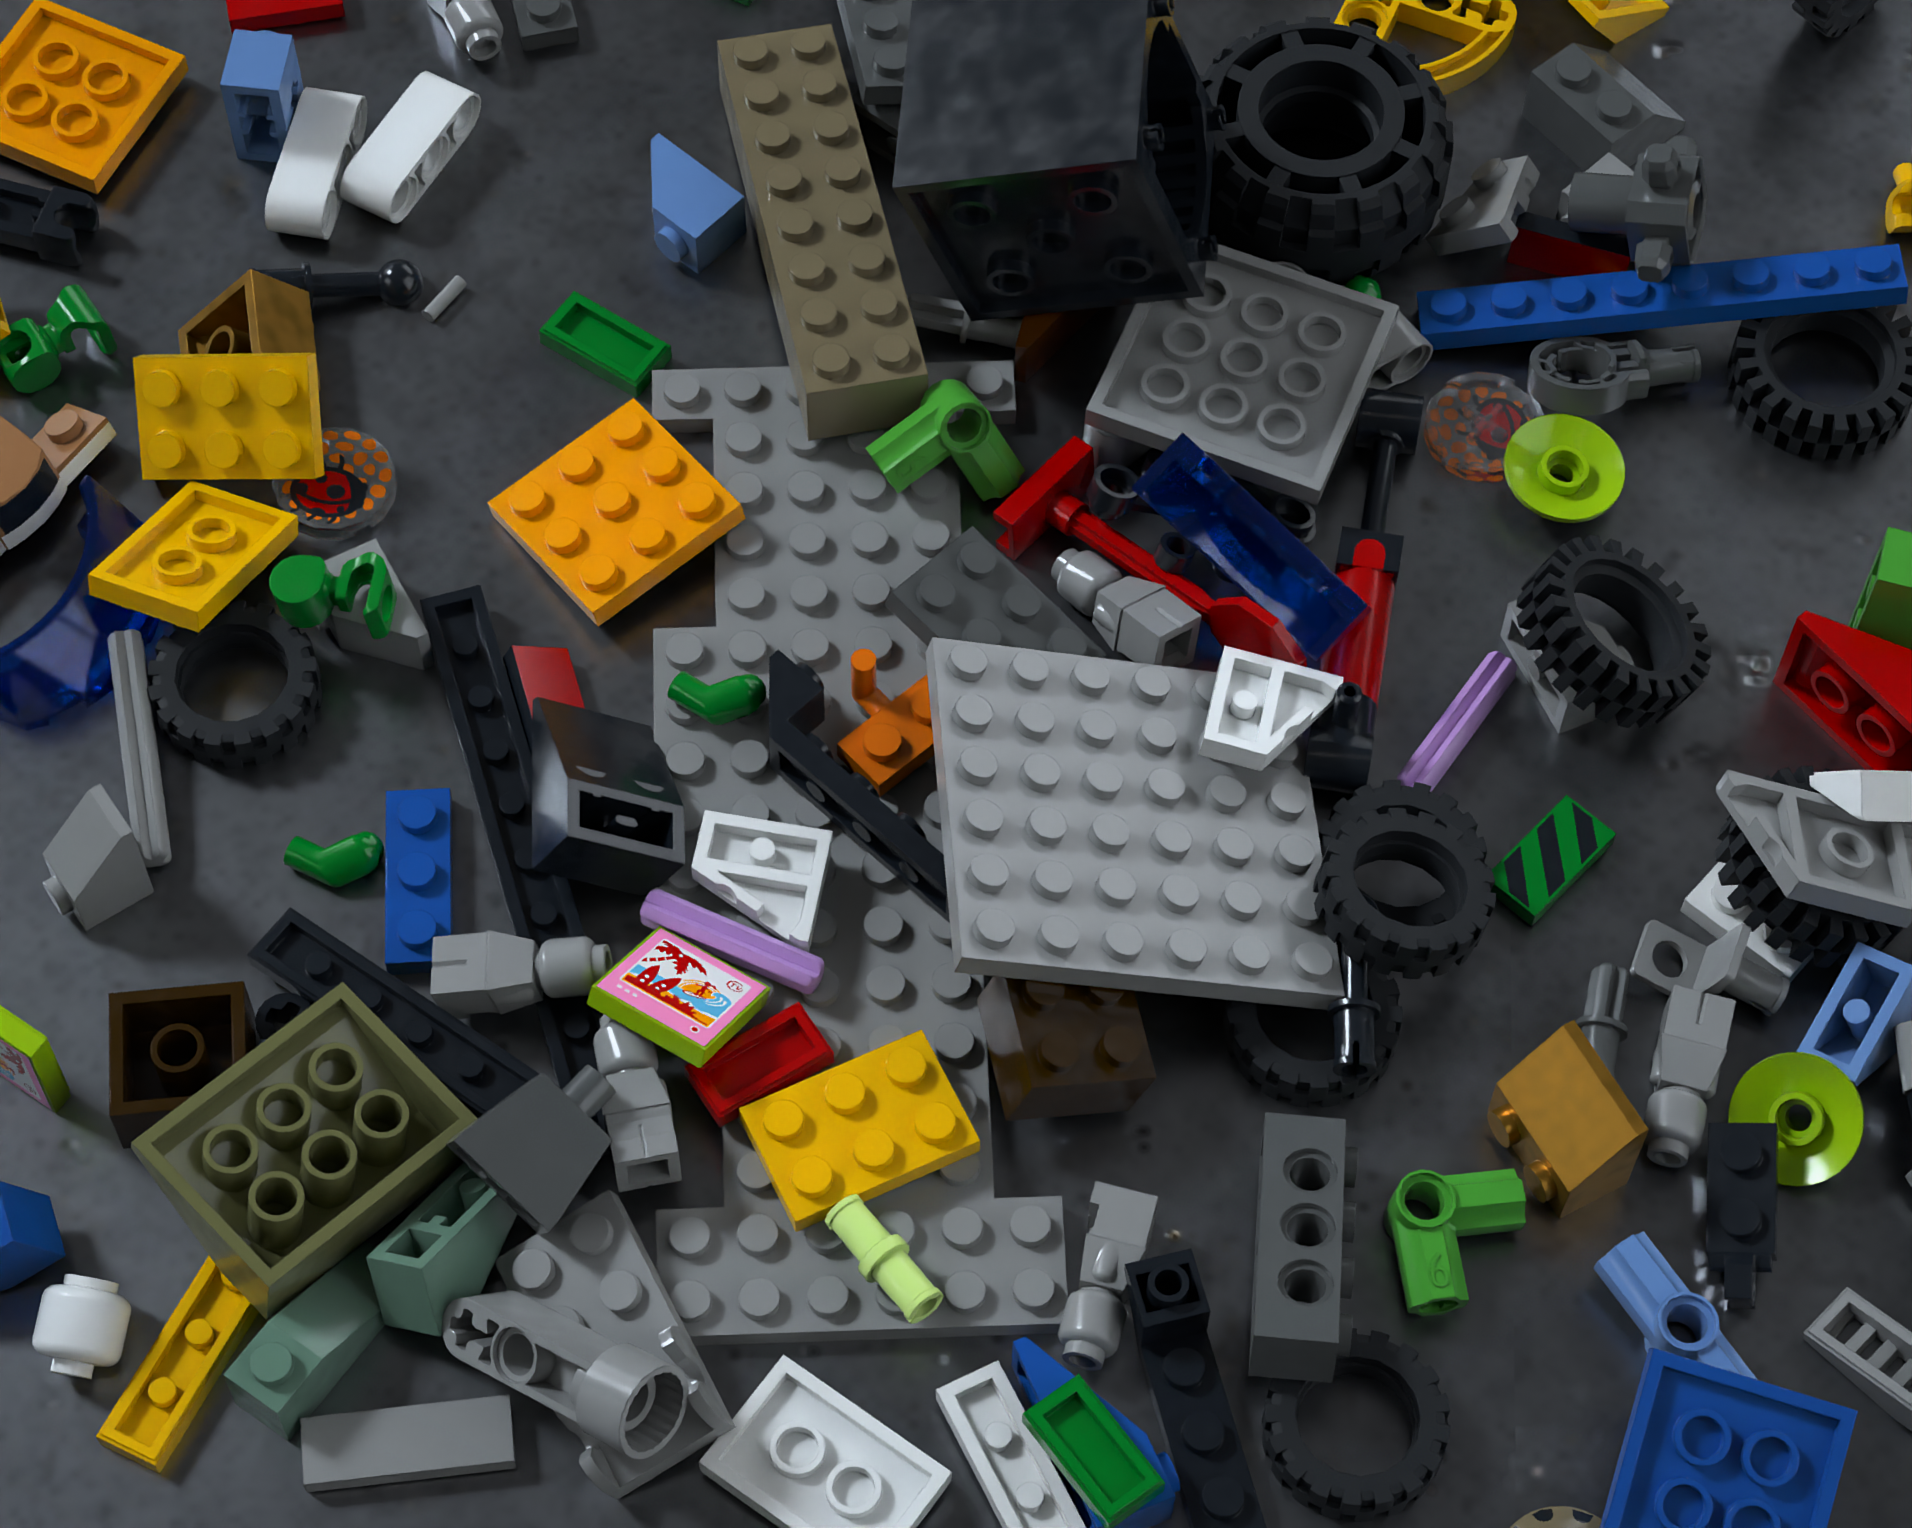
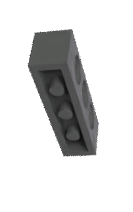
M1265 1112L1259 1160L1248 1376L1332 1383L1336 1357H1349L1353 1316L1352 1314L1340 1313V1298L1351 1299L1354 1279V1257L1342 1256V1242L1353 1243L1356 1202L1344 1201V1187H1355L1358 1148L1345 1146L1346 1119Z

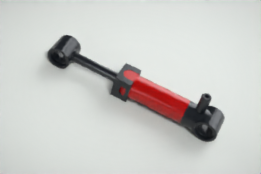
M1368 387L1361 402L1354 446L1369 448L1372 451L1361 528L1342 526L1319 671L1344 677L1337 689L1335 703L1316 719L1310 727L1303 775L1310 777L1311 788L1354 794V790L1367 785L1394 594L1404 540L1402 535L1385 533L1396 455L1400 453L1415 455L1424 396Z

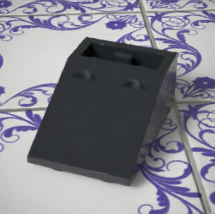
M536 697L533 700L532 870L647 897L651 890L659 888L685 865L684 805L660 747L654 742V733L651 726Z

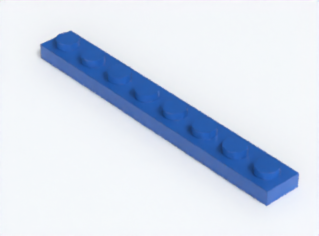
M1899 244L1672 266L1669 274L1659 283L1642 281L1638 278L1636 270L1420 291L1417 292V307L1420 333L1433 346V350L1907 304L1908 283Z

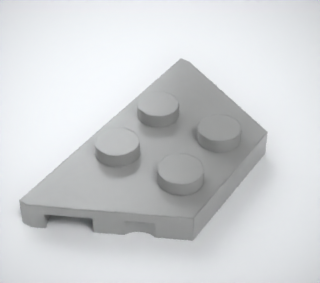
M1731 770L1725 772L1716 785V793L1786 898L1903 928L1909 926L1912 922V822L1862 821L1849 814L1823 794Z

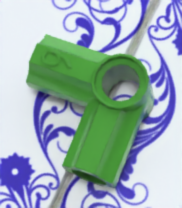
M944 379L932 384L924 393L919 409L865 447L874 463L897 493L901 492L949 456L952 457L974 491L983 501L995 497L1003 498L1018 487V481L1026 471L993 423L988 409L965 384L955 379ZM965 409L958 420L948 423L950 417L956 411Z
M1515 1168L1445 1176L1432 1170L1420 1169L1408 1173L1400 1181L1384 1210L1383 1224L1387 1234L1394 1240L1408 1313L1419 1314L1421 1317L1443 1315L1467 1305L1469 1297L1457 1237L1523 1229L1526 1223V1197L1522 1179L1517 1176ZM1413 1199L1425 1203L1431 1209L1434 1218L1423 1220L1413 1216L1408 1211L1405 1201Z

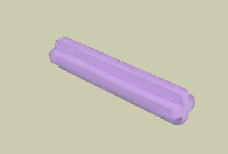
M1492 651L1486 655L1398 774L1397 780H1401V786L1413 787L1414 782H1419L1431 786L1430 792H1432L1515 679L1517 664L1513 659L1505 657L1500 651Z
M651 890L642 904L640 921L643 925L654 930L661 926L710 954L804 994L814 993L822 980L825 970L822 958L663 890Z

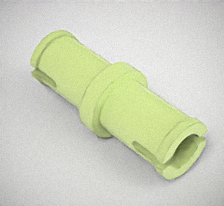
M858 1194L845 1197L829 1211L825 1218V1223L830 1230H834L860 1262L858 1265L859 1273L867 1282H877L901 1309L909 1323H918L937 1309L944 1297L942 1292L929 1281L921 1269L909 1257L910 1248L907 1242L898 1234L891 1235L868 1210Z

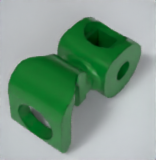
M76 284L68 285L61 290L57 300L46 314L48 324L44 326L36 325L32 318L27 317L9 325L11 334L0 341V367L18 392L33 393L46 388L54 382L61 371L59 354L64 351L65 353H70L76 350L71 338V332L74 329H87L100 350L106 355H111L117 350V344L108 324L81 286Z
M367 552L347 561L342 566L339 577L329 572L321 557L311 555L290 556L281 560L273 568L269 577V587L283 619L291 626L312 628L319 625L330 616L334 605L338 606L340 611L351 612L355 595L362 586L369 584L370 589L366 606L363 610L364 619L373 639H382L389 634L397 601V593L385 561L378 554Z

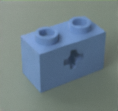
M234 29L220 88L237 159L278 163L300 96L304 90L293 35L279 34L268 30L249 31Z

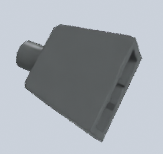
M587 1064L562 1090L549 1077L541 1073L453 1136L446 1145L538 1234L548 1233L557 1224L611 1142L610 1137L591 1118L611 1099L616 1091L603 1075Z

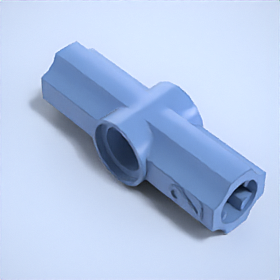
M1644 1231L1626 1238L1597 1261L1593 1269L1643 1333L1647 1353L1649 1348H1655L1757 1380L1719 1330V1316L1714 1306L1703 1296L1688 1290ZM1680 1322L1685 1324L1692 1330L1696 1342L1683 1343L1678 1341L1671 1335L1667 1323Z

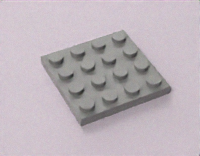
M1218 244V253H1214L1218 256L1217 261H1206L1204 297L1138 303L1135 305L1086 408L1084 424L1318 505L1395 325L1399 305Z

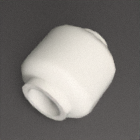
M65 1274L63 1284L50 1285L44 1290L32 1345L41 1355L53 1358L50 1372L92 1379L94 1366L110 1367L119 1362L130 1320L131 1305L126 1298L118 1295V1283L92 1277Z

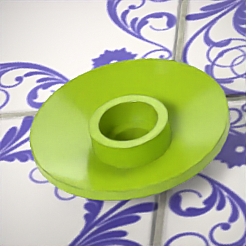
M1547 414L1527 421L1512 435L1504 454L1503 467L1505 478L1515 497L1530 511L1556 522L1579 523L1592 520L1604 514L1617 501L1625 482V463L1620 449L1614 440L1596 424L1574 415ZM1552 474L1562 475L1568 482L1559 481Z
M1785 1052L1763 1059L1742 1076L1730 1100L1728 1123H1777L1779 1134L1778 1184L1808 1186L1833 1177L1853 1159L1863 1137L1864 1109L1855 1085L1838 1066L1814 1054ZM1794 1105H1803L1810 1111L1812 1121L1807 1129H1797L1790 1123L1789 1111Z

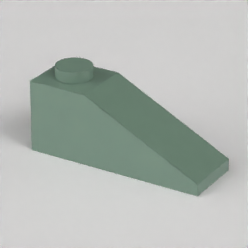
M464 1162L366 1257L384 1325L440 1337L442 1335V1318L447 1306L455 1299L480 1295L517 1213Z
M367 1241L362 1243L268 1320L223 1374L235 1404L288 1442L301 1428L300 1418L311 1416L385 1326L366 1259L375 1247Z

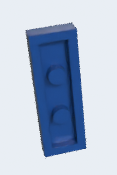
M450 788L386 791L385 966L387 972L391 975L431 973L433 937L453 935V800Z

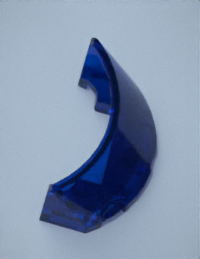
M1183 432L1132 486L1131 489L1185 537L1244 594L1280 619L1295 642L1315 662L1372 611V608Z
M85 475L79 484L87 511L77 527L80 536L86 542L74 577L57 603L40 621L24 634L0 648V720L26 731L48 726L50 716L65 711L79 703L84 704L88 708L113 690L107 641L109 635L115 631L135 629L141 633L144 646L146 647L148 643H151L160 621L158 618L132 609H126L120 605L89 595L88 574L144 523L88 475Z

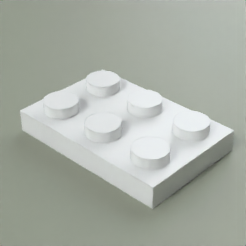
M784 1354L732 1419L736 1428L719 1436L699 1461V1468L703 1474L779 1528H917L952 1481V1472Z

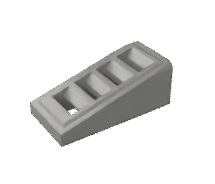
M1846 1287L1803 1332V1339L1892 1418L1912 1432V1393L1908 1391L1912 1386V1332ZM1854 1318L1857 1319L1862 1326L1845 1344L1835 1339ZM1877 1337L1883 1344L1866 1361L1859 1355ZM1900 1357L1906 1363L1892 1378L1884 1374L1887 1368Z

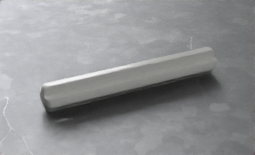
M135 629L115 631L109 635L107 641L131 830L133 831L145 867L164 866L170 862L172 856L153 708L148 692V686L150 685L147 675L148 669L144 640L141 633Z

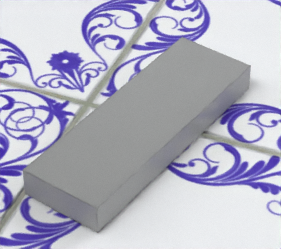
M510 1394L300 1418L303 1485L306 1492L516 1469Z

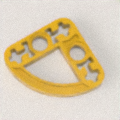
M1345 0L1334 24L1349 26V23L1355 19H1369L1378 26L1376 36L1387 42L1396 22L1399 21L1467 44V46L1450 56L1420 65V70L1426 69L1430 71L1444 96L1472 83L1486 73L1500 59L1512 40L1517 10L1511 0H1448L1451 7L1443 11L1427 8L1422 3V0H1381V2L1378 0ZM1461 7L1467 8L1465 18L1460 17ZM1488 18L1496 19L1492 25L1484 24Z

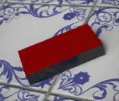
M1529 212L1518 215L1515 226L1519 231L1516 238L1511 242L1507 259L1508 263L1561 277L1628 271L1630 254L1627 238L1611 234L1572 232L1567 222Z
M512 645L503 657L531 756L533 700L536 697L585 709L568 648Z

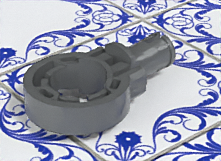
M1586 336L1553 338L1540 343L1532 350L1529 358L1527 390L1534 400L1554 411L1571 415H1598L1621 407L1626 400L1646 398L1649 386L1698 382L1701 375V358L1694 344L1646 350L1636 339L1609 343L1598 338ZM1577 371L1580 374L1590 375L1591 379H1581L1578 384L1571 383L1572 378L1559 373Z

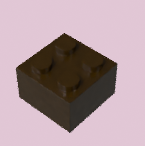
M993 976L977 998L1006 1121L1129 1111L1157 1078L1134 990Z
M244 981L109 993V1116L123 1149L131 1148L133 1140L256 1048L255 1013Z

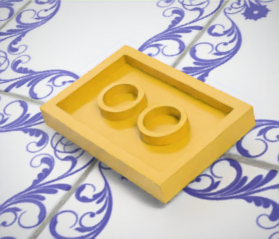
M316 353L153 354L133 357L142 480L317 479L325 475Z
M191 480L88 574L89 595L199 633L299 536L298 515Z
M922 1029L739 1108L740 1121L795 1232L825 1220L829 1211L839 1201L849 1195L858 1194L863 1202H866L980 1151V1139Z

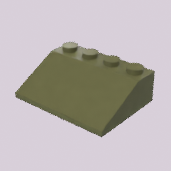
M342 982L131 1142V1149L219 1270L260 1314L268 1320L460 1166L463 1161L446 1143L478 1118Z

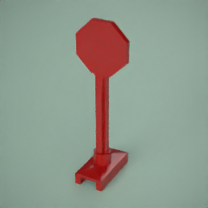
M1075 435L993 511L994 520L1008 529L996 540V548L1014 561L1047 529L1053 526L1067 536L1075 535L1136 578L1166 585V589L1202 615L1201 619L1210 626L1212 634L1223 649L1226 645L1307 667V657L1282 621L1246 596L1218 598L1216 601L1213 600L1202 588L1183 575L1172 574L1162 570L1155 563L1152 554L1090 513L1089 506L1081 501L1080 498L1087 492L1094 474L1093 447Z

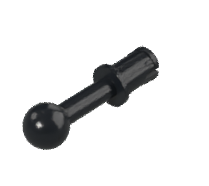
M403 259L387 262L378 272L312 274L309 262H303L302 268L256 270L255 268H249L308 291L311 310L313 298L380 296L391 305H407L418 299L422 293L424 283L422 274L417 266Z
M1362 894L1366 901L1379 911L1376 903L1367 895ZM1341 943V975L1345 997L1330 1003L1328 1006V1017L1333 1021L1334 1026L1333 1072L1338 1076L1350 1078V1065H1352L1353 1057H1355L1356 1078H1364L1376 1073L1374 1022L1381 1017V1006L1375 1001L1368 999L1367 961L1361 959L1358 963L1344 953L1346 947Z

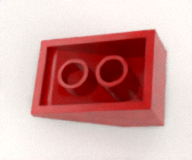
M1804 611L1795 621L1772 682L1865 770L1912 771V650L1813 612Z

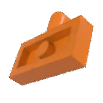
M858 649L851 656V694L853 699L871 717L837 743V756L853 772H857L868 779L877 790L879 797H881L935 755L928 677L925 675L891 701L877 687L876 655L869 649Z

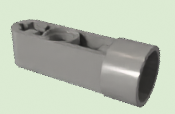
M513 1290L455 1299L447 1306L443 1314L442 1336L446 1347L453 1356L577 1422L584 1433L633 1459H645L660 1451L670 1441L681 1424L688 1403L687 1395L689 1394L688 1381L684 1372L673 1364L634 1344H618Z

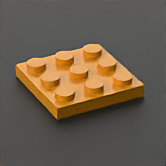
M33 0L0 43V155L98 195L189 71L185 55L49 0Z
M634 398L487 502L493 517L598 627L746 519L741 504Z

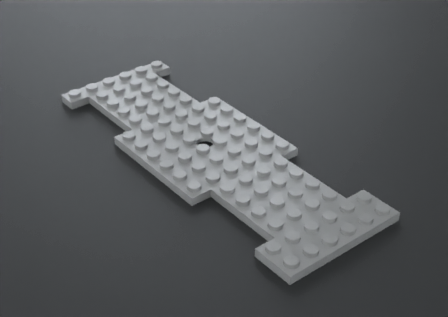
M1013 360L925 363L928 371V389L932 384L944 379L961 381L988 409L994 424H1015L1016 402ZM790 366L652 370V417L669 433L713 432L714 478L741 504L746 518L715 541L716 627L653 628L654 742L660 747L684 805L685 865L659 888L654 889L663 890L783 941L692 879L691 866L704 811L709 810L833 831V846L809 953L822 958L824 961L825 970L822 980L814 993L804 994L715 956L771 987L766 1005L731 1039L799 1001L834 1052V1063L808 1077L810 1078L922 1029L980 1139L979 1152L864 1202L868 1210L891 1235L898 1234L907 1242L910 1248L909 1257L921 1269L929 1281L939 1288L944 1295L937 1309L918 1323H909L901 1309L877 1282L869 1283L858 1271L860 1262L834 1230H830L825 1220L795 1232L740 1121V1117L723 1126L724 1207L656 1209V1271L694 1346L1058 1333L1068 1299L1062 1196L994 1198L987 1040L977 1003V998L984 990L983 975L954 972L950 923L772 770L770 765L769 657L778 649L795 664L798 662L807 664L823 682L825 721L811 733L819 737L827 745L836 763L846 771L851 772L853 771L837 756V743L871 717L853 699L851 694L852 654L858 649H869L876 655L877 687L891 701L927 675L925 652L928 646L884 604L895 588L962 535L958 466L952 457L949 456L901 492L897 493L865 449V447L893 427L808 441ZM965 409L956 411L950 417L948 423L958 420ZM681 671L689 673L709 686L734 676L753 674L764 682L767 691L766 699L757 711L724 725L710 724L669 699L667 692L671 682ZM934 755L882 795L880 800L896 814L904 812L911 816L923 829L926 840L944 855Z

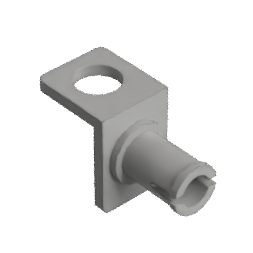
M1653 919L1646 923L1630 967L1632 977L1670 996L1674 984L1702 991L1704 994H1718L1725 991L1761 1010L1767 1016H1771L1772 1013L1775 1014L1787 996L1790 986L1789 979L1784 976H1778L1743 957L1751 932V927L1743 923L1709 946H1705ZM1657 944H1667L1678 951L1683 962V969L1679 977H1668L1658 971L1652 958L1653 949Z

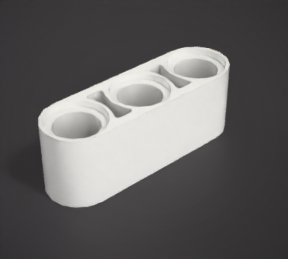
M424 71L420 73L346 167L340 185L342 199L392 223L397 224L401 222L471 133L481 109L479 94L431 72Z
M306 87L303 90L268 190L265 204V226L267 230L324 240L330 238L343 202L340 195L341 180L346 167L359 151L366 130L368 107L365 96Z

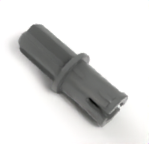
M1602 963L1591 971L1584 1016L1579 1017L1576 1023L1614 1077L1619 1043L1624 1041L1628 1035V1027L1623 1023L1630 975L1625 968L1615 966L1613 963Z

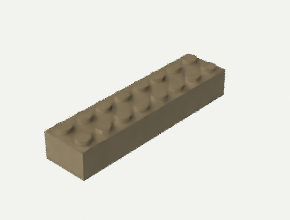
M825 24L718 40L720 92L808 441L894 427L920 408L923 395L928 390V371L832 25Z

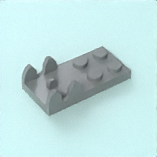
M609 1189L561 1218L550 1232L537 1233L496 1259L495 1264L508 1290L517 1291L618 1344H634L680 1368L687 1378L689 1387L688 1403L681 1424L670 1441L660 1451L645 1459H633L584 1433L577 1422L554 1410L556 1416L568 1430L574 1432L582 1441L586 1451L580 1454L579 1464L588 1478L602 1492L618 1500L710 1444L719 1436L736 1428L617 1194Z

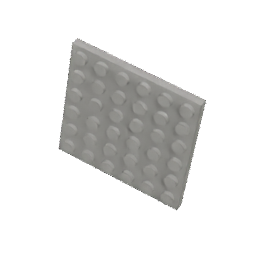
M932 637L925 655L954 972L1328 1010L1330 1003L1345 997L1336 942L1333 943L1324 931L1326 921L1324 917H1317L1314 907L1318 893L1313 892V885L1323 857L1310 777L1303 775L1306 760L1303 734H1300L1262 771L1198 755L1217 672Z

